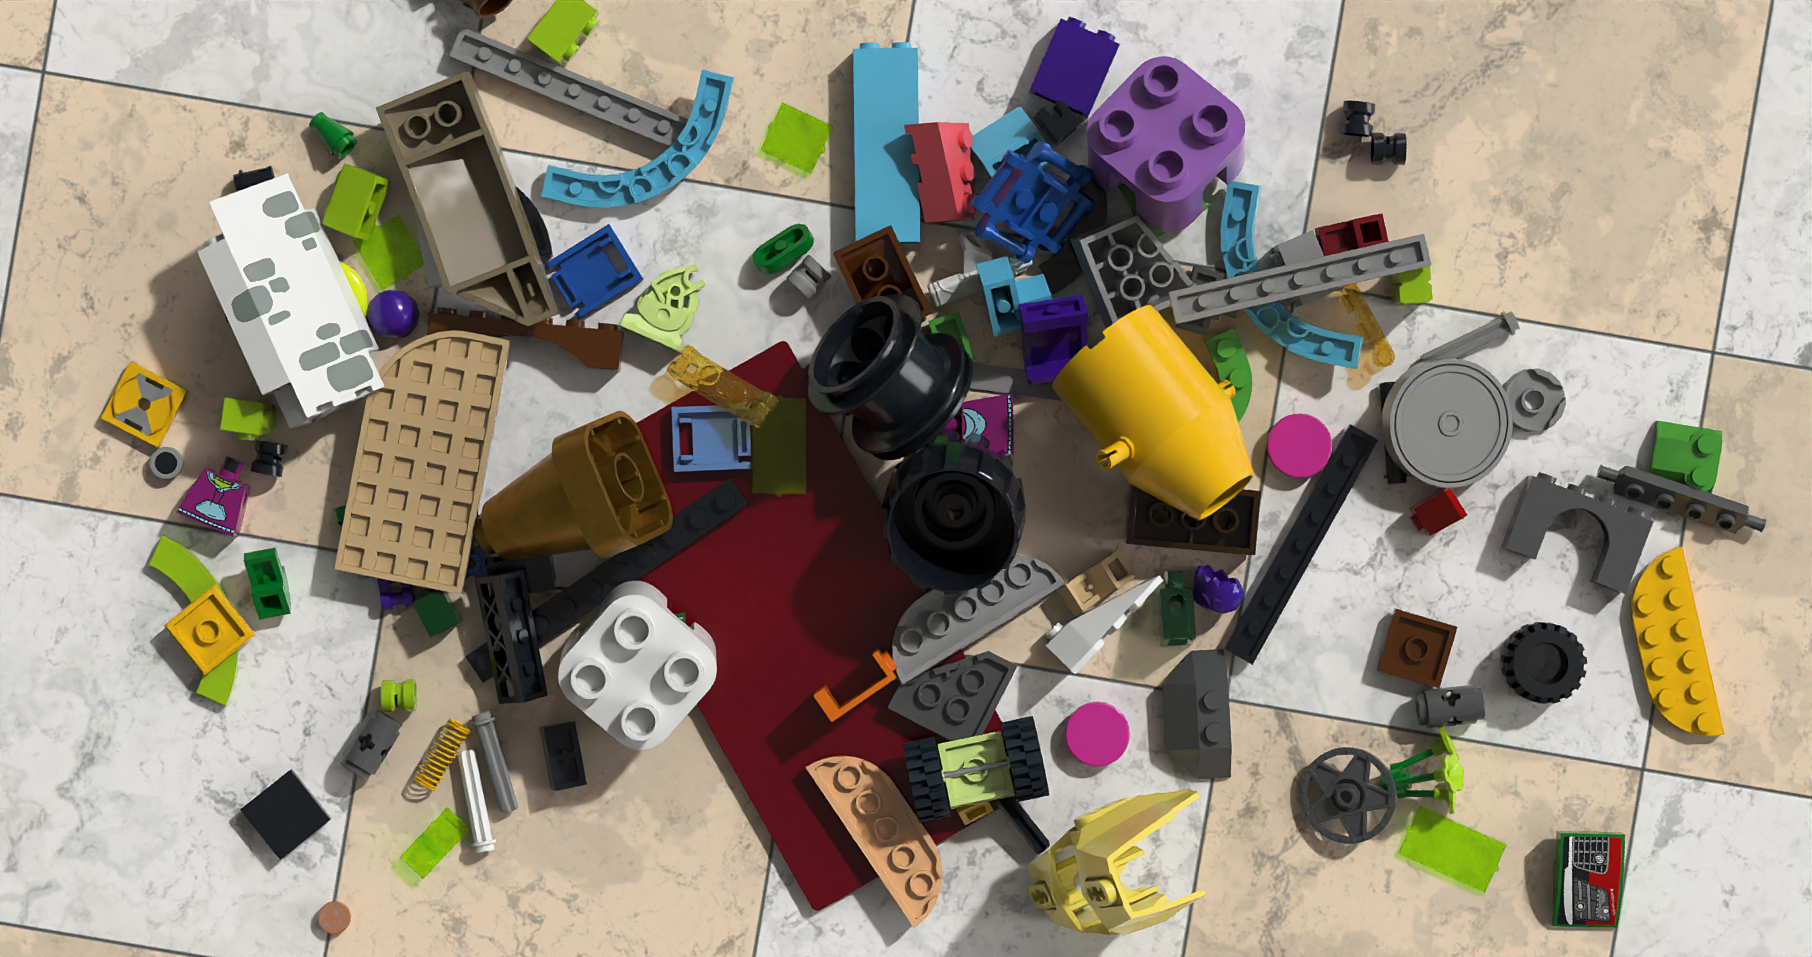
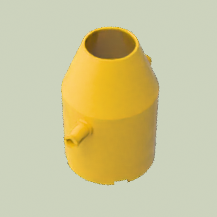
M1146 305L1132 311L1102 332L1105 338L1091 350L1087 345L1083 347L1059 372L1052 384V388L1102 449L1095 455L1096 464L1099 465L1105 460L1108 462L1101 465L1100 469L1108 471L1113 466H1116L1131 485L1197 520H1203L1232 500L1254 477L1231 401L1235 396V387L1231 386L1224 390L1223 388L1231 383L1228 380H1222L1217 384L1152 305Z

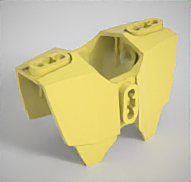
M1184 789L1168 793L1157 792L1149 795H1137L1132 798L1127 796L1074 819L1076 826L1069 829L1047 852L1028 864L1030 878L1034 882L1028 886V893L1034 906L1037 909H1043L1050 921L1081 933H1097L1110 936L1122 934L1124 936L1167 921L1186 906L1205 896L1206 893L1203 889L1164 903L1168 900L1166 894L1157 893L1159 890L1157 885L1148 889L1142 886L1136 890H1129L1123 887L1120 880V875L1127 863L1145 854L1144 850L1133 845L1174 819V814L1200 797L1198 792ZM1077 844L1075 847L1076 855L1055 863V853L1067 846ZM1078 871L1082 892L1078 891L1074 884V877Z

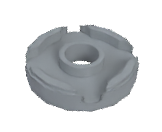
M1539 368L1524 369L1512 375L1505 383L1504 390L1510 401L1513 426L1526 432H1540L1554 426L1562 417L1566 406V397L1561 382L1550 372ZM1530 391L1538 392L1542 398L1540 407L1535 410L1529 409L1525 404V396Z

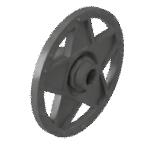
M1354 747L1335 748L1316 758L1306 770L1300 789L1301 805L1310 824L1321 835L1339 843H1360L1375 837L1390 822L1396 807V787L1388 768L1375 755ZM1337 755H1354L1343 771L1324 762ZM1371 763L1383 775L1388 790L1369 783ZM1311 777L1314 778L1324 793L1312 807L1309 804L1308 794ZM1387 808L1380 823L1367 832V811ZM1340 818L1349 836L1334 833L1324 827L1321 822Z

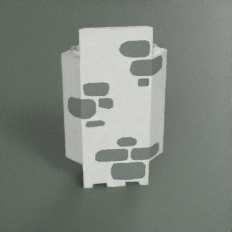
M288 173L210 201L209 204L223 234L205 242L207 247L197 251L261 394L274 393L289 428L312 424L367 398L366 395L384 387L370 353L379 349L316 209L303 208Z

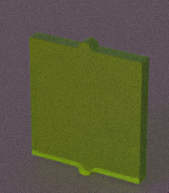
M782 102L774 122L768 125L770 130L760 151L812 174L820 155L826 151L824 146L834 126Z
M399 215L380 226L375 225L369 240L358 238L353 241L381 290L401 279L407 280L409 274L424 266L422 253Z

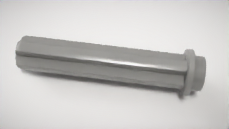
M1503 311L1501 312L1502 317L1421 355L1420 360L1423 362L1435 358L1455 359L1509 332L1512 336L1515 335V331L1520 329L1519 324L1512 311L1508 313Z
M490 711L472 716L473 723L470 725L471 727L475 726L499 809L502 813H508L516 810L518 803L493 724L496 718L491 716Z

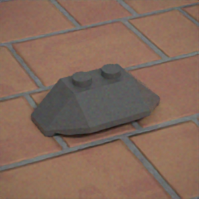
M1224 649L1192 650L1162 684L1165 749L1198 779L1231 777L1232 743L1229 689Z

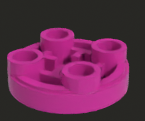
M1292 414L1280 419L1272 427L1267 439V455L1273 466L1281 473L1294 478H1305L1318 473L1327 464L1332 451V440L1328 429L1319 419L1308 414Z
M1089 702L1078 707L1069 717L1065 728V739L1070 752L1080 762L1090 766H1105L1118 760L1125 752L1130 738V730L1126 718L1116 707L1106 702Z

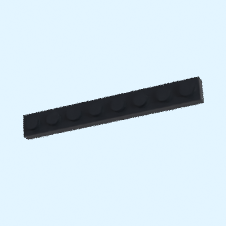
M1351 424L1348 425L1224 647L1225 650L1253 665L1377 444L1378 439Z

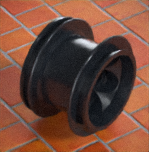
M905 294L871 297L859 302L842 314L830 326L818 343L812 355L808 373V396L814 409L824 415H840L851 412L853 414L852 435L856 445L874 457L886 461L911 455L939 435L963 404L973 376L972 359L955 336L948 333H933L925 336L920 334L922 321L920 307L912 297Z

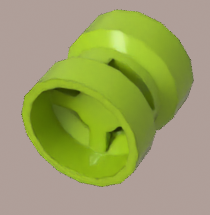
M406 679L402 683H395L393 680H382V711L393 712L396 708H402L405 711H416V680Z

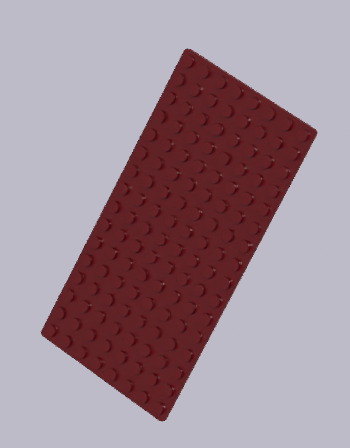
M780 341L636 423L643 435L669 497L673 516L730 477L733 478L749 502V505L636 581L646 582L654 586L667 598V608L673 614L685 612L686 625L688 627L696 622L712 637L716 647V678L712 687L697 703V706L812 909L819 911L879 876L806 769V766L820 759L832 756H852L869 761L882 769L893 780L917 815L902 743L934 737L941 770H943L938 744L950 742L951 740L887 708L900 683L897 676L833 722L830 721L813 696L816 690L826 685L835 700L841 705L885 675V672L872 655L873 651L878 648L881 653L888 651L892 656L893 636L900 619L916 600L929 591L927 588L922 589L913 584L912 578L901 568H896L889 557L888 538L883 536L882 508L829 415L819 413L811 405L808 396L809 379L786 341ZM749 404L750 411H737V418L750 417L751 456H739V463L743 461L752 462V469L674 472L671 407ZM679 423L681 455H693L692 423ZM959 650L930 669L966 657L962 650ZM995 710L983 734L1001 731L1007 756L1001 726L1002 720ZM1011 775L1012 785H1013L1014 794H1015L1014 798L1017 799L1016 793H1015L1014 784H1013V779H1012V775ZM946 783L944 784L951 816L921 822L935 845L987 816L985 815L965 825L956 808L951 809ZM994 800L989 801L994 811L1000 809Z

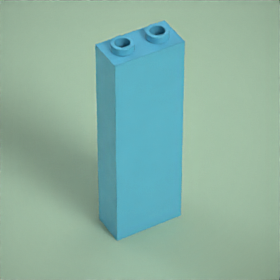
M909 42L892 43V48H879V43H860V49H853L855 239L858 241L891 225L900 244H920V197L917 188L919 166L918 164H912L910 154L916 153L912 134L906 135L904 125L919 124L918 48H911V43Z

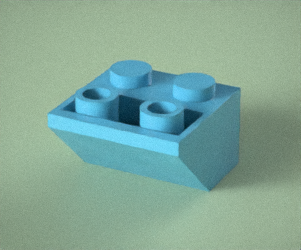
M1019 106L973 135L971 150L991 180L1004 162L1003 156L1008 150L1018 155L1022 153L1027 156L1037 142L1044 141L1046 143V141L1022 107ZM1044 161V162H1041L1040 164L1045 167V166L1048 165L1049 163H1047L1046 161Z

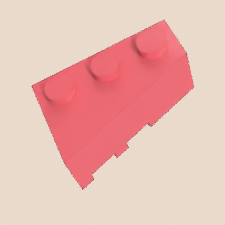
M932 122L904 125L906 135L912 134L916 152L910 154L912 164H918L922 182L917 183L925 223L975 220L974 212L976 208L970 203L974 198L972 180L975 172L974 166L971 163L973 137L969 129V123Z

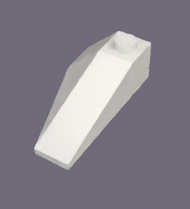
M1155 575L1072 618L1063 626L1058 622L1045 635L1049 639L1045 646L1076 674L1105 644L1104 638L1118 630L1127 619V615L1130 612H1134L1158 587L1163 579L1159 575Z

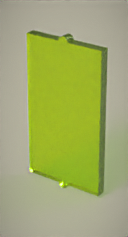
M778 395L776 398H753L752 493H776L778 497L782 496V493L806 494V399L783 398L781 395Z
M1419 806L1411 826L1406 827L1407 835L1398 854L1485 893L1494 872L1499 871L1497 865L1507 845L1423 806Z

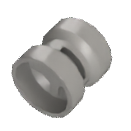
M808 255L802 261V267L798 271H792L787 279L810 300L815 295L816 288L821 283H826L832 276L815 259ZM806 270L816 279L815 281L805 273Z

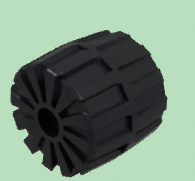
M956 431L941 432L936 436L933 443H928L920 450L904 457L903 461L894 468L888 482L882 504L883 536L888 538L889 557L896 568H901L912 578V583L922 589L928 587L943 591L944 595H959L961 591L974 588L981 590L992 584L993 578L1002 569H1008L1016 556L1025 525L1026 504L1022 479L1016 478L1013 473L1012 458L1004 449L998 453L989 449L990 441L985 436L972 432L967 440L960 439L959 433ZM950 502H958L963 506V509L952 510L947 508L946 505Z

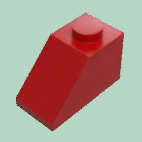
M1441 487L1409 508L1413 514L1409 519L1419 534L1424 531L1429 536L1467 516L1451 488Z

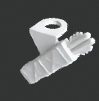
M963 230L958 236L963 249V272L940 281L938 280L927 286L933 304L936 307L981 291L976 264L992 260L993 255L987 242L977 237L972 231ZM967 238L976 241L980 245V247L970 243L967 240ZM1016 256L1009 259L1012 272L1016 275L1018 272L1026 271L1029 268L1028 266L1033 264L1032 260L1025 264L1016 259Z

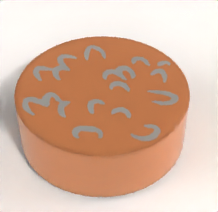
M340 901L328 902L319 911V925L330 934L343 932L351 922L350 909Z

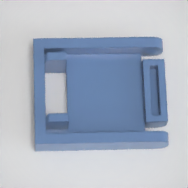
M749 404L671 407L674 472L752 469V462L743 461L739 463V456H751L750 417L737 418V411H750ZM679 423H692L693 455H681Z

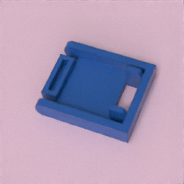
M610 224L544 264L547 270L555 268L558 264L560 265L561 269L552 274L551 277L571 309L583 302L585 307L575 313L578 320L644 280ZM612 242L629 267L620 274L616 272L602 249Z

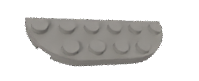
M1016 555L1009 568L1002 569L993 578L992 584L981 590L974 588L961 591L959 595H944L943 591L933 589L923 595L903 614L893 636L892 659L898 667L894 671L901 686L1064 586L1065 582L1050 566L1036 558L1032 559Z

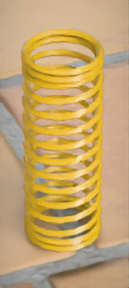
M452 718L446 724L463 736L445 727L443 729L460 741L449 737L443 732L440 734L457 746L448 743L438 737V740L451 747L454 751L435 742L436 746L444 749L451 756L434 747H431L432 750L441 754L447 760L429 752V755L440 760L446 766L426 757V760L437 765L443 771L423 762L425 766L434 770L440 776L420 767L422 771L433 776L436 780L427 777L421 772H417L418 775L414 777L417 783L432 791L436 790V783H440L439 778H443L442 773H446L445 769L449 768L448 764L452 763L451 759L455 758L454 754L458 753L457 749H460V744L464 743L462 739H467L466 735L471 732L468 727Z

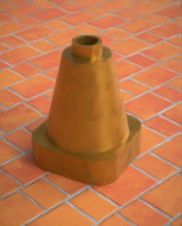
M616 411L555 437L552 443V453L484 503L481 517L477 519L474 528L477 541L486 553H497L501 558L508 561L590 549L598 556L608 558L669 531L673 523V512L669 497L639 427L627 413Z

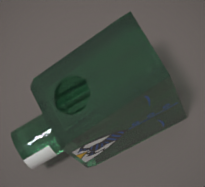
M1184 571L1164 572L1165 588L1160 589L1158 593L1160 647L1193 645L1196 639L1193 588L1184 587ZM1171 601L1180 602L1181 609L1172 608Z

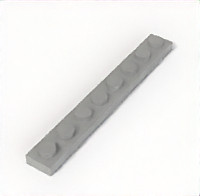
M462 26L449 55L450 58L668 147H671L677 140L688 121L687 118Z
M1420 234L1168 292L1175 324L1428 267L1431 266V260L1425 234Z

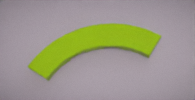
M162 535L149 565L170 577L187 595L191 603L213 585H217L225 595L215 576L210 573L198 557L180 543ZM238 650L204 676L202 673L196 693L224 706L228 705L237 677Z

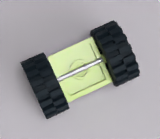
M1033 716L1001 722L1007 756L1001 731L938 744L943 770H941L934 737L902 743L919 823L951 816L944 783H946L951 809L1015 796L1011 775L1018 802L1049 796V788Z

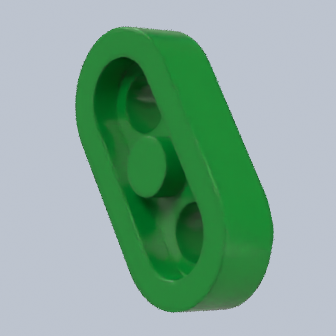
M794 224L760 245L753 254V262L763 274L776 273L800 256L806 254L814 244V237L806 225Z

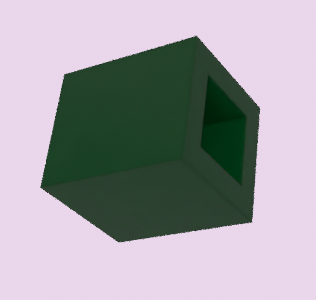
M427 588L417 594L420 600L412 603L430 638L462 622L446 591Z

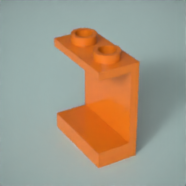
M877 648L872 653L885 672V675L843 704H838L826 685L814 692V698L831 722L896 678L894 670L898 667L888 651L881 653Z

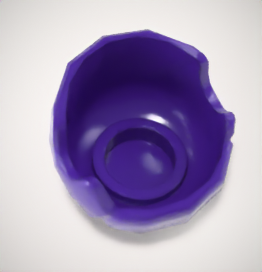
M387 290L378 293L369 302L366 317L371 330L380 337L400 338L409 335L418 325L420 312L416 301L406 292Z

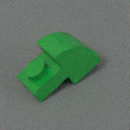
M276 547L244 553L243 561L251 583V595L259 620L291 614L287 576L284 566H281Z

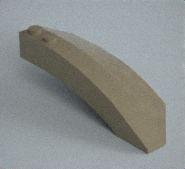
M462 72L376 107L424 230L444 290L526 326L558 315L556 303L528 219L471 72Z

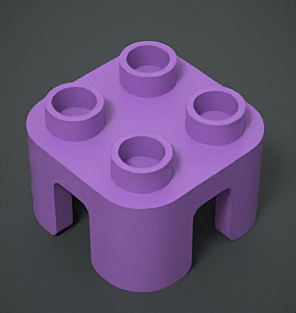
M1161 56L1142 63L1092 114L1087 124L1088 165L1092 170L1093 179L1108 192L1119 180L1124 183L1136 196V214L1144 223L1158 231L1175 232L1188 227L1203 210V190L1211 180L1217 176L1228 185L1239 175L1244 164L1245 119L1241 110L1199 74L1176 58Z

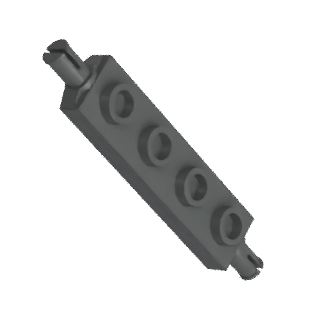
M1600 465L1597 471L1596 478L1614 483V494L1716 527L1723 531L1736 534L1739 529L1745 526L1762 532L1766 525V519L1749 514V506L1627 465L1619 471Z

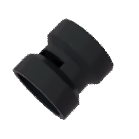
M1344 101L1343 112L1347 120L1341 123L1340 134L1372 137L1373 126L1369 123V120L1374 115L1375 104L1363 101Z
M1372 133V165H1382L1385 161L1392 162L1394 165H1405L1407 152L1405 133H1395L1393 136H1385L1383 133Z
M257 440L255 445L257 456L252 461L250 471L282 477L284 467L281 462L282 457L287 453L288 445Z

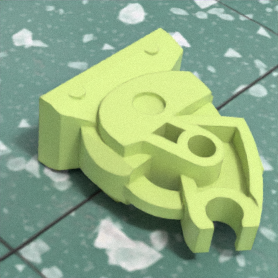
M697 266L680 267L659 274L657 278L650 282L652 285L644 297H640L637 303L636 314L625 313L620 323L621 328L681 353L683 347L681 336L690 329L694 320V313L699 304L696 291L706 285L703 279L696 284L689 281L690 274L699 271ZM689 295L690 304L688 308H685V297Z

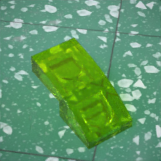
M446 808L400 858L424 879L467 834L470 828L449 808Z

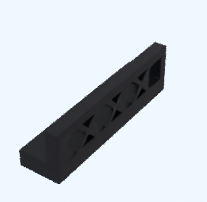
M524 569L513 570L499 575L476 577V589L499 704L525 703L548 696ZM487 583H493L494 600L489 594ZM495 616L500 620V631L496 628ZM501 648L506 651L507 662L502 659ZM507 680L512 683L514 695H509Z

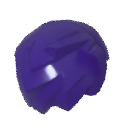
M1208 564L1204 567L1199 565L1196 569L1192 598L1199 606L1213 614L1232 612L1240 606L1244 598V592L1237 578H1229L1223 569L1214 571Z

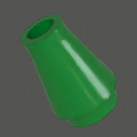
M323 112L315 115L309 123V126L315 131L331 156L335 155L341 159L348 155L357 143L352 131L327 117Z

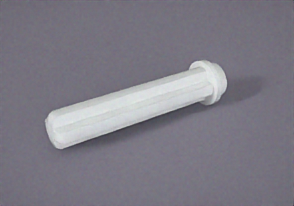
M474 750L461 751L458 753V761L474 843L470 845L475 848V853L493 850V843H496V839L491 837L476 752Z

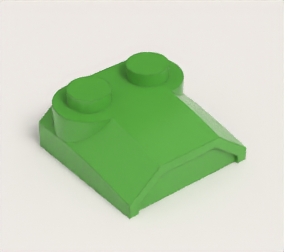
M1656 421V434L1649 473L1712 494L1717 479L1722 449V431Z

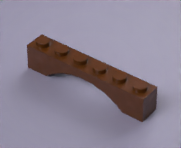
M438 307L437 313H429L427 335L443 331L460 330L498 338L505 336H531L560 345L575 355L586 367L621 371L624 332L617 331V324L598 323V329L585 328V321L566 320L565 326L553 325V318H548L526 326L502 315L501 319L489 318V312L470 310L469 316L457 315V309Z

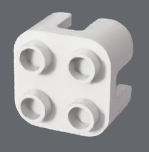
M628 581L618 585L607 595L601 603L600 613L582 634L577 630L566 642L561 654L558 681L566 698L618 742L631 749L647 750L661 744L712 687L717 673L716 647L710 634L699 624L694 622L688 627L667 608V598L658 589L646 582Z

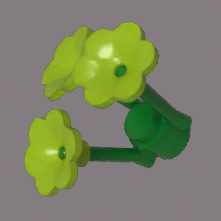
M1442 726L1439 727V742L1430 745V749L1402 762L1390 764L1389 771L1395 783L1397 799L1405 797H1432L1434 800L1446 801L1449 807V814H1454L1456 792L1461 791L1464 787L1462 779L1464 769L1458 761L1459 756L1445 727ZM1443 753L1448 754L1442 757V768L1434 770V773L1411 777L1409 770H1403L1432 755L1437 757ZM1381 774L1382 788L1388 790L1383 775ZM1432 780L1446 783L1445 788L1408 790L1412 789V784Z

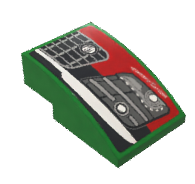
M1556 831V862H1554L1552 926L1618 928L1624 875V833Z

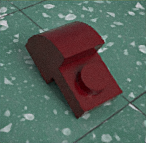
M1383 213L1315 228L1316 238L1324 256L1389 242Z

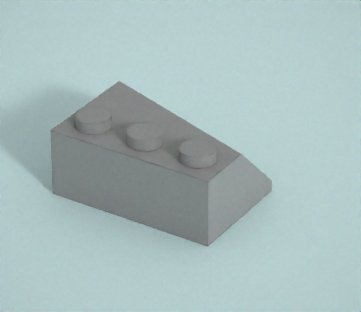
M1138 215L1098 226L1070 239L1105 328H1108L1132 311L1146 305H1152L1157 311L1169 307L1171 303L1168 292L1197 286L1185 274L1184 269L1163 248L1162 243Z

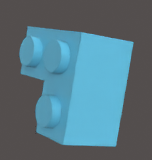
M1007 256L976 264L985 310L994 337L1021 330L1019 304L1052 299L1044 274L1015 281Z

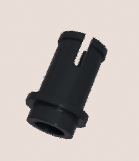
M272 166L248 172L239 170V173L234 174L233 178L236 191L238 192L271 180L275 176Z

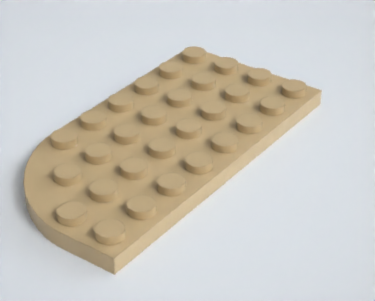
M443 331L426 335L409 343L396 352L383 365L378 373L384 387L368 394L334 567L335 570L463 594L511 340L468 331Z

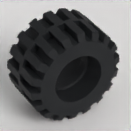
M1549 622L1526 624L1518 632L1514 631L1510 635L1512 637L1511 640L1506 642L1503 647L1505 648L1504 655H1501V662H1503L1504 666L1501 670L1502 674L1507 678L1506 683L1508 686L1513 688L1519 696L1540 704H1554L1560 702L1562 698L1567 699L1572 696L1571 692L1574 689H1579L1582 685L1579 683L1581 677L1585 678L1587 672L1584 670V664H1587V657L1583 655L1585 649L1582 643L1577 641L1578 637L1574 633L1569 632L1567 628ZM1539 644L1554 646L1561 658V666L1558 673L1546 682L1534 680L1529 675L1526 666L1530 651Z

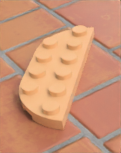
M832 756L820 759L806 766V769L913 928L918 926L929 915L937 902L942 884V864L933 839L923 824L919 823L917 815L896 784L878 766L857 757Z

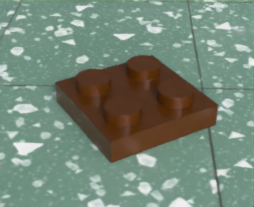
M1394 608L1376 670L1440 688L1458 627Z

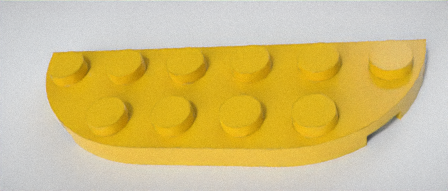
M1678 546L1658 555L1646 566L1637 583H1635L1631 595L1630 616L1645 685L1655 708L1675 726L1697 735H1724L1683 546Z

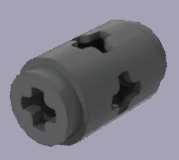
M1473 685L1425 689L1423 693L1415 695L1416 714L1420 726L1426 725L1427 728L1476 724L1477 720H1482L1485 717L1481 688H1473ZM1447 692H1451L1450 696L1444 697L1446 696ZM1455 716L1453 721H1449L1450 717Z
M374 708L371 714H367L343 752L342 756L344 758L340 764L356 775L368 780L371 774L375 775L399 737V729L402 724ZM370 738L371 742L375 744L372 750L371 746L367 744Z

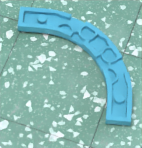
M702 69L695 102L686 126L672 146L652 162L631 171L607 175L579 172L549 164L541 197L586 207L608 208L639 203L670 189L697 167L715 142L723 125L735 77Z
M1232 181L1227 185L1220 227L1221 252H1223L1227 279L1261 271L1255 251L1254 228L1262 186ZM1280 301L1243 309L1251 321L1265 335L1271 337L1278 344L1287 348V350L1318 362L1358 369L1364 337L1335 332L1312 325L1297 317Z

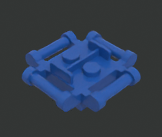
M1044 141L1037 142L1027 156L1022 153L1018 155L1008 150L1003 156L1004 162L981 194H976L970 202L976 209L985 213L976 225L975 235L982 240L989 239L1016 254V259L1025 264L1033 259L1039 244H1042L1058 255L1064 247L1062 243L1084 213L1087 210L1090 211L1096 204L1090 196L1079 190L1081 186L1087 185L1091 180L1092 170L1084 165L1078 166L1052 151L1051 146ZM1046 161L1070 175V177L1066 180L1040 163ZM1070 201L1077 202L1052 236L1047 234ZM998 221L1005 223L1010 229L1024 236L1025 239L1020 243L995 228Z

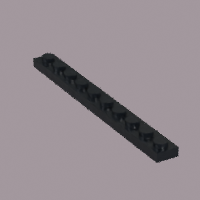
M730 477L675 514L669 531L641 545L616 554L533 610L532 615L538 646L599 606L615 587L628 581H636L749 505V502L733 478ZM486 642L465 656L483 683L493 677ZM501 648L502 659L507 662L506 651Z

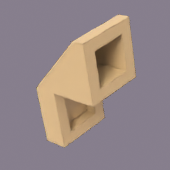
M1117 549L1059 588L1058 591L1076 617L1103 597L1119 589L1135 577V575Z

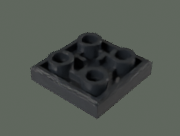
M290 769L240 809L280 860L332 819L293 769Z

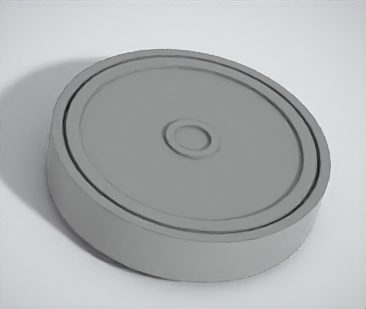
M1435 358L1411 367L1394 383L1387 395L1382 411V435L1390 457L1409 477L1421 483L1437 487H1463L1487 476L1503 458L1512 435V409L1503 386L1485 368L1462 359Z

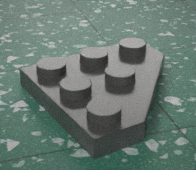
M990 651L923 672L902 686L899 683L887 708L951 741L983 735L1017 665Z

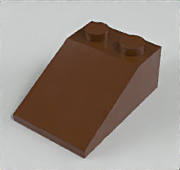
M891 225L833 252L856 304L871 297L905 294L912 297L918 303L922 318L932 313Z

